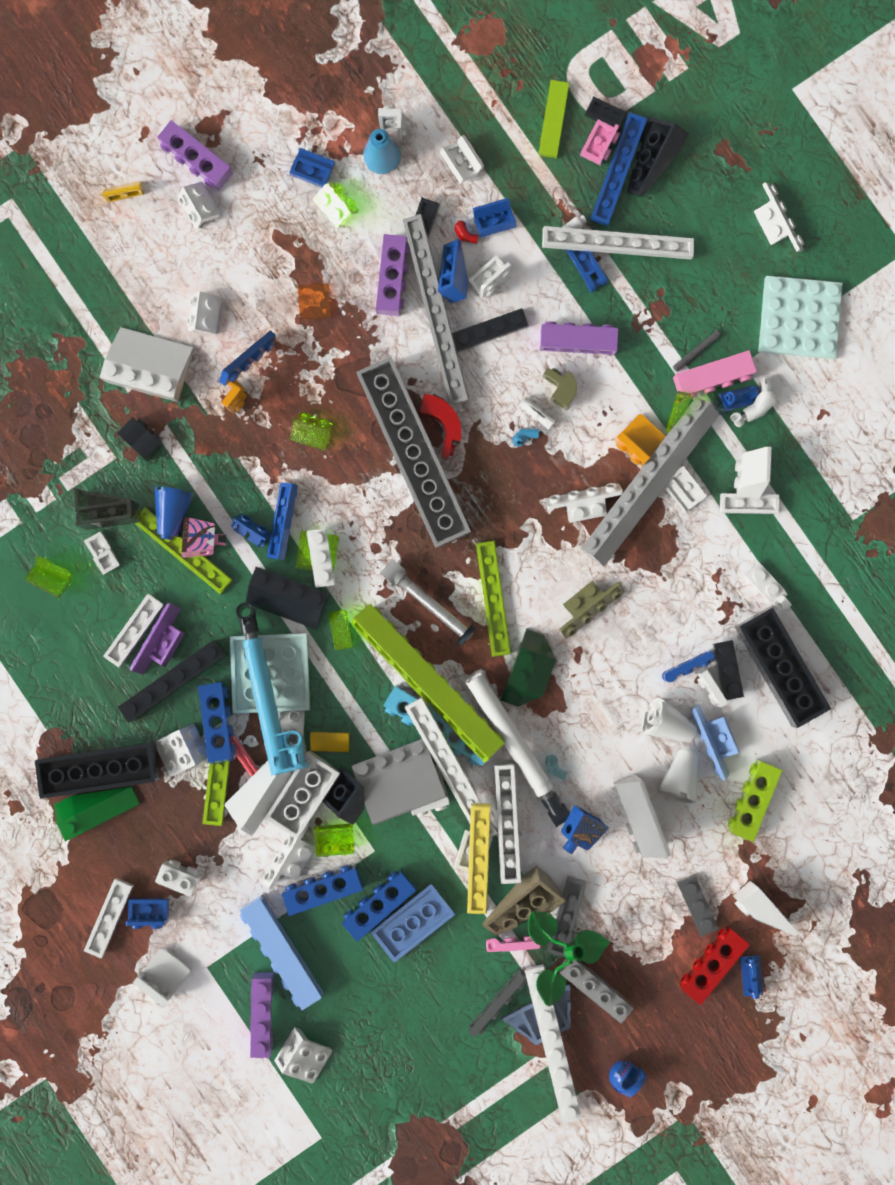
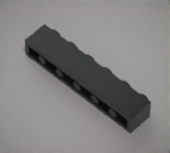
M212 640L118 706L119 710L128 723L136 721L227 657V652L218 640Z

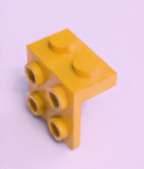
M638 414L614 441L621 451H625L630 455V459L635 464L642 466L648 461L666 436L644 415Z

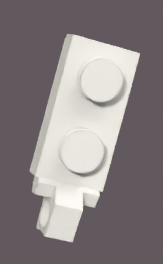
M760 562L744 575L769 603H772L774 606L778 604L783 610H787L792 605L786 598L788 594L785 592V589Z

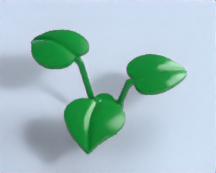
M533 911L528 920V932L532 941L539 946H545L549 940L564 946V955L568 959L567 962L555 968L554 972L544 970L537 977L536 988L546 1006H552L561 998L566 988V979L561 974H557L558 971L569 964H573V961H583L587 964L596 962L609 945V941L602 935L590 930L579 932L575 938L576 944L569 945L568 943L558 941L552 938L558 930L556 919L547 912Z

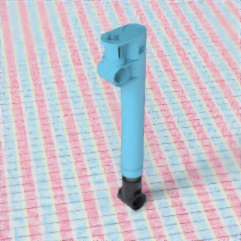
M241 603L236 608V614L239 618L242 636H245L246 639L243 642V646L246 651L245 655L271 776L310 767L309 763H306L304 756L303 735L297 731L282 733L262 638H258L257 635L259 628L256 610L249 603ZM249 608L251 610L250 615L242 617V611ZM292 735L299 737L296 745H291L289 742Z

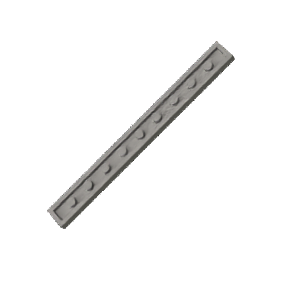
M419 214L403 219L449 404L452 406L469 401L444 299L438 292L439 279L423 216Z

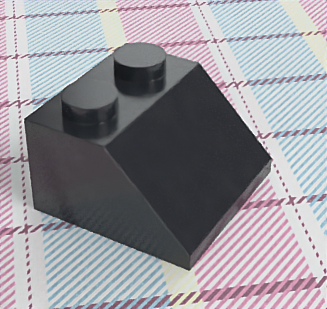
M341 766L338 770L340 774L322 802L338 818L354 825L365 809L364 786Z

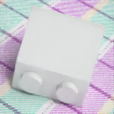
M767 446L745 452L740 460L736 461L735 471L738 472L734 481V488H737L736 496L760 499L770 482L771 447Z

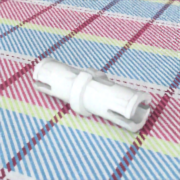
M527 396L519 405V407L532 416L533 420H538L548 430L556 421L543 411V407H538Z

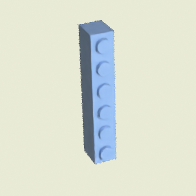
M263 894L243 906L240 910L242 921L250 926L252 937L260 942L262 953L265 957H269L272 962V969L276 974L279 973L282 978V985L286 990L289 989L293 995L292 1001L297 1007L299 1006L301 1010H304L321 999L324 993Z

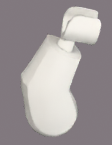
M767 377L766 384L765 378L759 380L760 393L753 404L743 409L744 415L741 416L738 412L731 415L730 418L735 426L741 427L744 425V420L751 422L764 416L773 406L776 395L772 392V380Z

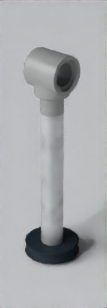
M392 559L380 572L393 585H400L458 634L460 638L456 643H459L460 647L472 637L477 627L473 623L469 628L462 624L408 578L406 570L395 560Z

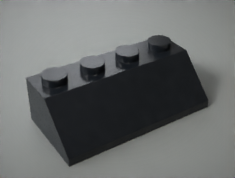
M255 567L248 586L245 603L317 630L330 594Z

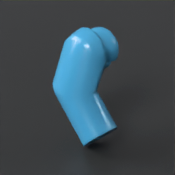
M521 428L513 437L514 445L520 447L528 438H538L539 429Z

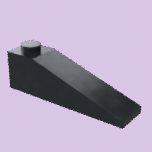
M649 117L640 137L642 144L640 151L636 153L638 160L636 168L632 170L627 192L643 197L681 151L689 133L676 123Z

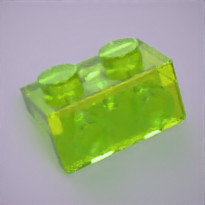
M335 182L326 183L313 198L336 228H340L352 214L359 212L356 203L344 193L343 187Z
M298 413L293 420L289 440L326 451L334 424L330 423L327 419L314 418L308 413Z
M37 556L35 558V565L25 577V582L60 599L72 582L70 571L65 567H58L48 558Z
M352 824L314 826L316 857L354 854L355 839Z

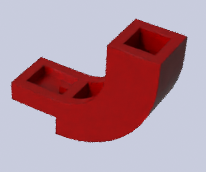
M424 394L420 416L433 418L444 427L446 437L441 459L449 461V457L454 455L456 445H452L453 442L458 444L461 442L459 418L447 402L436 396Z

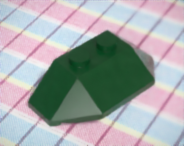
M529 629L525 630L500 701L519 707L544 695L556 662V658L545 635Z

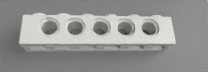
M514 763L494 764L501 884L521 883Z

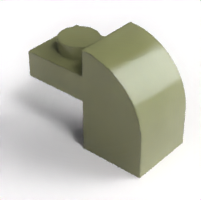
M547 367L542 378L557 387L550 401L567 410L577 391L576 380L569 371L562 377L560 371Z

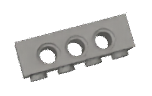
M573 961V964H569L559 970L562 976L621 1024L634 1009L628 999L581 961Z

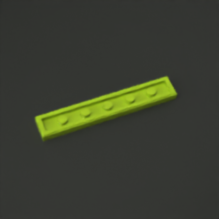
M144 507L133 520L137 526L219 594H222L233 581L231 577L205 556L182 558L183 537L178 534L172 540L162 539L161 534H157L156 515L147 507Z
M495 541L476 543L492 657L511 654Z

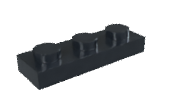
M733 640L713 643L722 694L726 700L744 697Z

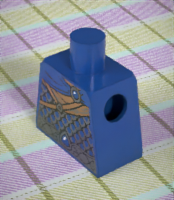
M574 805L561 829V833L568 839L563 849L570 854H573L578 846L585 850H590L609 827L598 817Z

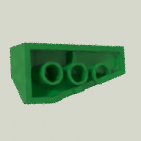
M132 786L72 795L54 804L56 823L66 842L141 803Z

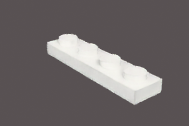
M147 594L103 657L117 667H121L165 604L152 595Z
M119 878L114 879L84 949L85 952L101 959L104 957L133 889V884Z

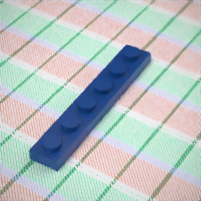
M629 112L593 210L591 221L605 226L609 225L647 118Z

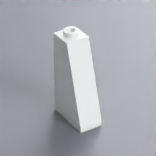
M267 761L224 804L242 831L251 836L255 834L293 775L291 772L271 776L269 762Z

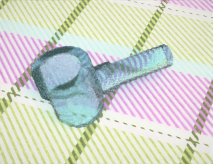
M712 392L707 394L714 403L715 410L719 415L727 413L723 403L719 404V401Z

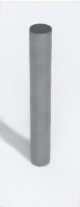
M715 330L673 365V369L676 372L682 369L721 336L719 331Z

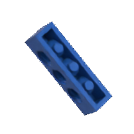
M222 682L200 685L198 690L207 762L209 764L234 761L233 756L236 755V747L231 741L234 731L233 726L229 725L228 718L231 717V709L226 703V698H229L228 688L224 687ZM215 699H219V707L216 709H212V701ZM217 718H221L223 721L222 725L215 728L213 725L214 721ZM220 737H224V745L222 747H217L216 740Z
M351 864L342 866L338 872L333 873V870L327 871L320 878L310 877L305 879L303 884L297 885L293 883L287 885L286 889L282 892V897L288 915L291 916L363 891L364 886L357 865L351 866ZM343 878L346 882V885L342 887L338 886L336 884V879ZM324 884L327 887V892L321 893L317 886ZM303 890L308 892L309 898L302 899L299 892Z
M402 869L399 872L394 871L387 878L388 882L384 885L380 883L373 889V895L369 898L365 896L358 903V908L354 911L350 909L343 916L345 919L342 925L357 942L416 891V885ZM388 888H397L398 894L390 895ZM381 900L384 905L381 908H376L373 902ZM362 912L367 913L369 919L363 921L358 915Z

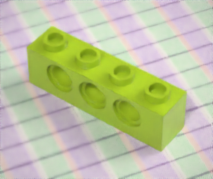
M757 759L750 766L749 779L742 786L743 794L741 799H737L735 814L730 817L727 824L729 832L751 842H754L782 773L781 769ZM763 777L764 784L758 787L756 784L757 779ZM752 795H756L757 801L751 805L749 799ZM745 813L750 814V819L747 822L742 821V816Z

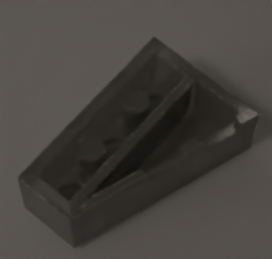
M74 488L76 526L89 530L141 522L139 503L127 498Z

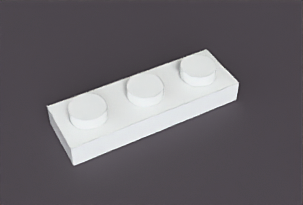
M722 493L720 494V513L779 514V494H762L760 499Z
M327 529L307 531L315 588L335 585Z

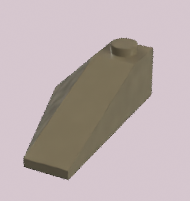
M536 865L521 877V883L515 884L483 922V926L497 936L516 928L518 923L529 920L530 914L533 911L551 913L566 900L551 877Z

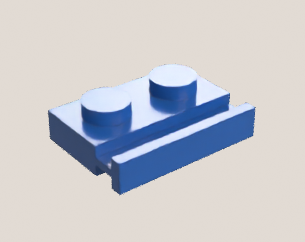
M299 148L289 173L290 176L325 189L332 169L335 166V161Z

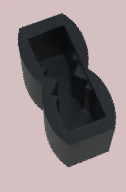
M132 417L117 434L148 461L163 446L160 442L162 438L154 431L150 433L146 429L148 425L141 418L136 420Z

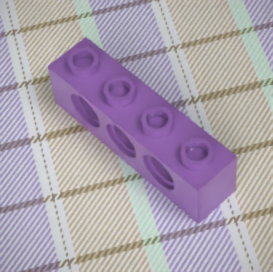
M172 120L157 136L160 142L159 146L167 154L171 152L175 155L174 159L181 165L186 164L190 167L189 171L196 177L200 175L204 179L203 182L211 189L215 187L220 191L233 175L229 165ZM178 143H183L182 147L176 148ZM194 154H197V155H198V157H197L196 159H194V160H191V159H190L192 155H194ZM213 166L211 171H205L206 167Z
M383 235L376 301L377 314L399 316L400 311L404 309V299H401V295L406 290V280H403V276L408 271V262L405 261V257L410 253L406 236ZM393 254L400 255L398 260H392L390 257ZM392 272H396L398 274V277L396 279H390L388 277L389 274ZM389 291L397 293L393 298L387 297L386 294Z

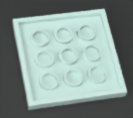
M766 276L758 352L835 359L842 283Z
M308 634L258 635V638H262L277 711L310 710ZM245 636L230 637L233 714L258 712L245 655L246 651L243 646V642L246 641Z

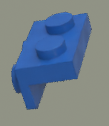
M509 198L472 209L474 222L480 238L517 227Z
M169 898L129 899L126 926H131L133 929H140L143 926H151V929H161L169 922Z

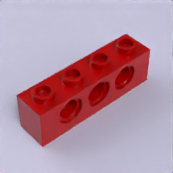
M727 925L726 928H722L718 932L717 939L705 948V954L701 959L695 960L692 970L683 975L679 986L693 1000L702 1005L750 944ZM729 945L728 951L722 953V946ZM717 960L715 967L710 968L708 966L710 961ZM704 975L705 979L702 982H696L698 976Z

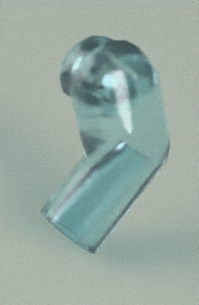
M555 755L547 756L545 765L548 773L565 780L568 771L559 768L558 759Z

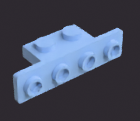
M700 704L696 705L692 709V718L699 725L700 737L707 744V753L715 763L714 769L717 776H720L722 781L726 780L729 772L723 758L737 754L740 750L726 717L722 716L707 722Z

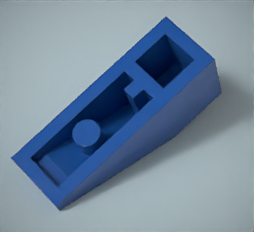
M459 239L443 245L438 292L451 304L467 298L468 277L462 245Z

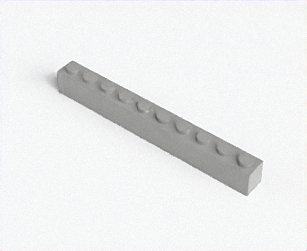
M696 396L581 549L592 560L603 567L607 564L717 419L719 414L710 402Z

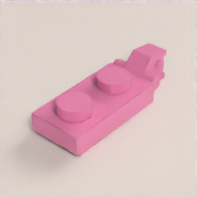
M530 935L524 936L523 940H516V937L504 938L505 941H499L495 937L486 939L487 952L541 948L532 941Z

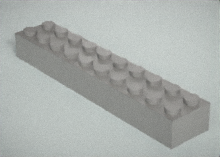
M392 357L357 371L358 379L435 548H440L471 534Z

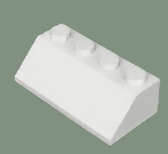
M310 750L305 754L306 763H309L310 767L296 770L265 816L266 820L296 839L299 838L340 774L327 761Z

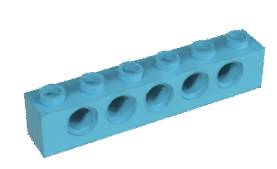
M395 685L383 706L386 708L385 711L394 717L396 714L402 717V722L412 726L414 723L408 712H402L399 705L402 702L410 704L418 700V698ZM427 704L436 722L443 724L442 732L450 747H452L453 752L458 756L464 754L469 757L467 761L475 766H478V764L483 766L484 762L474 751L469 752L465 749L466 743L461 738L457 742L450 741L449 734L454 731Z

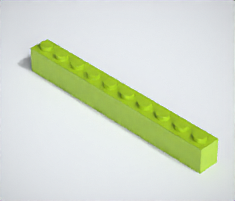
M369 604L353 618L351 624L424 698L427 704L484 763L505 744L502 741V736L489 727L486 719L480 718L475 713V708L462 699L459 691L453 690L448 685V680L444 676H440L435 671V667L422 658L421 652L417 648H413L409 644L408 639L395 630L394 624L389 620L387 621L377 607Z

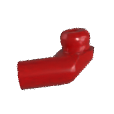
M462 220L458 221L454 229L459 240L477 244L479 235L469 233L466 223Z

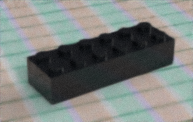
M773 607L766 608L734 626L791 727L799 728L831 710L830 705Z
M156 741L34 760L39 799L150 783L161 779Z

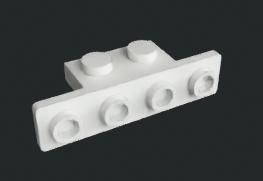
M765 182L762 185L771 201L755 210L754 213L770 244L774 245L789 236L796 251L802 252L804 250L802 247L804 245L803 239L799 234L796 235L794 231L796 226L793 220L787 217L785 204L782 201L779 202L776 196L778 191L775 185Z
M609 483L604 487H590L584 491H571L565 495H552L545 499V503L549 510L566 506L569 523L606 516L605 498L622 495L623 490L620 484Z
M308 822L298 839L291 835L284 839L282 848L275 855L269 870L264 874L262 882L267 889H273L281 874L297 880L316 848L314 844L302 839L310 822Z

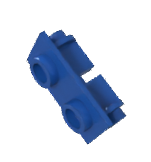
M748 386L720 393L719 397L726 411L753 404L756 400L755 397L760 393V389L756 386Z
M239 514L233 518L234 522L231 525L233 531L243 537L250 533L247 540L258 547L265 546L266 540L271 536L266 527L257 525L247 515Z
M760 956L740 957L744 996H752V999L760 998L759 995H763Z

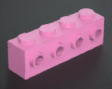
M748 350L677 373L673 380L679 398L686 397V400L695 398L698 393L704 392V394L714 392L716 387L722 386V388H727L734 385L733 382L738 380L741 383L752 379L751 376L756 373V369Z

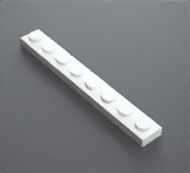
M544 226L543 248L692 259L694 257V238Z
M421 697L406 705L405 709L470 823L471 803L482 802L424 698ZM490 818V837L498 834V831Z
M542 964L526 968L524 970L562 1123L581 1120L554 1006H546L536 988L537 977L544 971V966Z

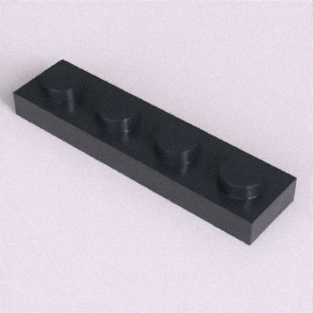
M523 308L453 332L452 334L458 353L526 329L529 325Z

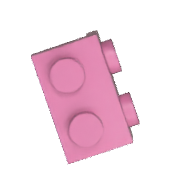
M597 120L580 156L598 165H601L603 159L607 161L611 153L609 147L612 143H616L620 135L617 132L619 125L616 124L615 127H612Z

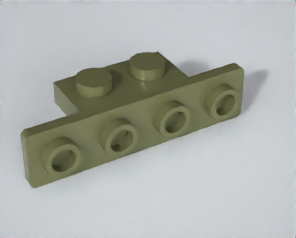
M592 580L567 600L563 606L573 618L559 629L565 639L576 634L579 628L591 622L594 616L606 610L608 605L614 600L621 598L625 592L622 584L617 582L604 593Z

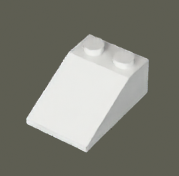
M751 881L733 895L737 900L735 905L746 916L750 914L754 919L794 936L799 934L761 889Z

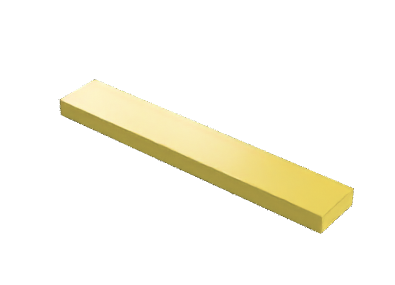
M471 803L467 913L487 914L491 803Z

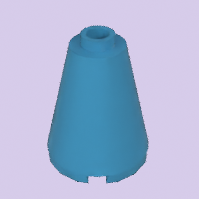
M376 129L371 133L364 147L363 159L372 172L387 174L397 168L401 152L398 144L385 130Z

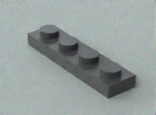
M567 876L562 894L566 901L558 908L556 915L558 930L552 938L570 945L587 884L586 881ZM549 940L547 952L565 957V947Z
M520 968L468 1026L469 1033L474 1038L478 1033L481 1035L486 1030L490 1019L494 1020L500 1013L499 1009L512 1000V994L516 990H521L525 985L526 975Z

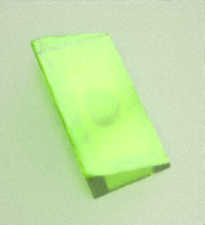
M682 391L676 393L667 422V433L670 432L688 408L691 399L690 393Z
M348 610L328 613L334 649L341 650L354 647Z

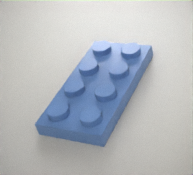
M430 883L370 932L395 963L452 918L455 912L434 885Z

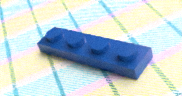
M270 330L222 370L219 382L226 386L229 382L236 381L242 371L246 372L254 361L258 362L265 352H270L273 349L276 334Z
M280 483L267 558L285 559L290 526L294 514V504L297 497L298 485Z

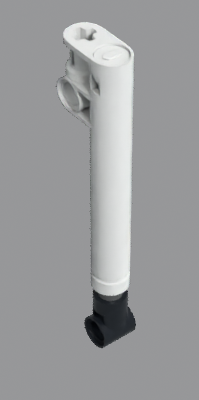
M478 670L472 673L464 681L474 694L496 732L502 736L504 745L531 788H533L536 796L542 797L541 802L548 809V815L557 828L566 822L570 814L564 803L560 802L557 793L552 791V783L548 780L544 770L494 690L488 684L482 671Z

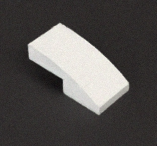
M102 531L84 540L94 557L93 560L103 575L120 566L112 547Z

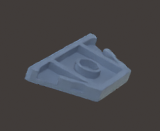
M566 983L563 995L553 1005L560 1033L571 1028L570 985ZM532 1001L502 1016L505 1023L510 1024L521 1035H525L533 1044L538 1045L542 1043Z

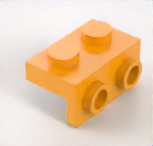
M238 381L227 384L231 390L221 402L233 414L242 409L244 406L243 401L247 397L244 393L245 388Z

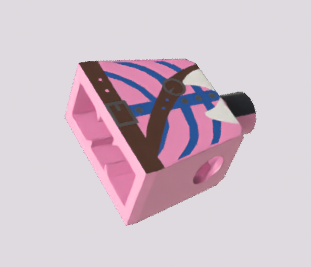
M184 517L182 558L213 555L214 545L226 546V534H215L214 523Z

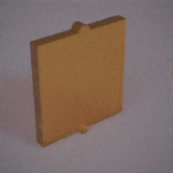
M311 283V285L297 286L300 319L314 318V320H317L318 318L331 317L328 283Z

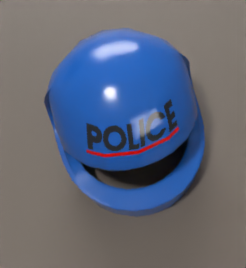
M627 1060L615 1062L609 1071V1081L612 1087L627 1097L635 1095L647 1079V1074L642 1068L636 1067Z

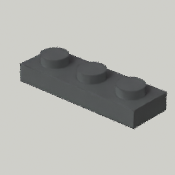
M693 874L677 881V885L699 935L702 937L718 930L719 928L696 876Z

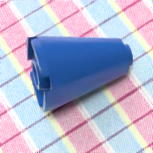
M155 486L157 534H161L162 539L172 540L173 537H177L192 502L193 492H189L187 495V493L183 492L184 490Z

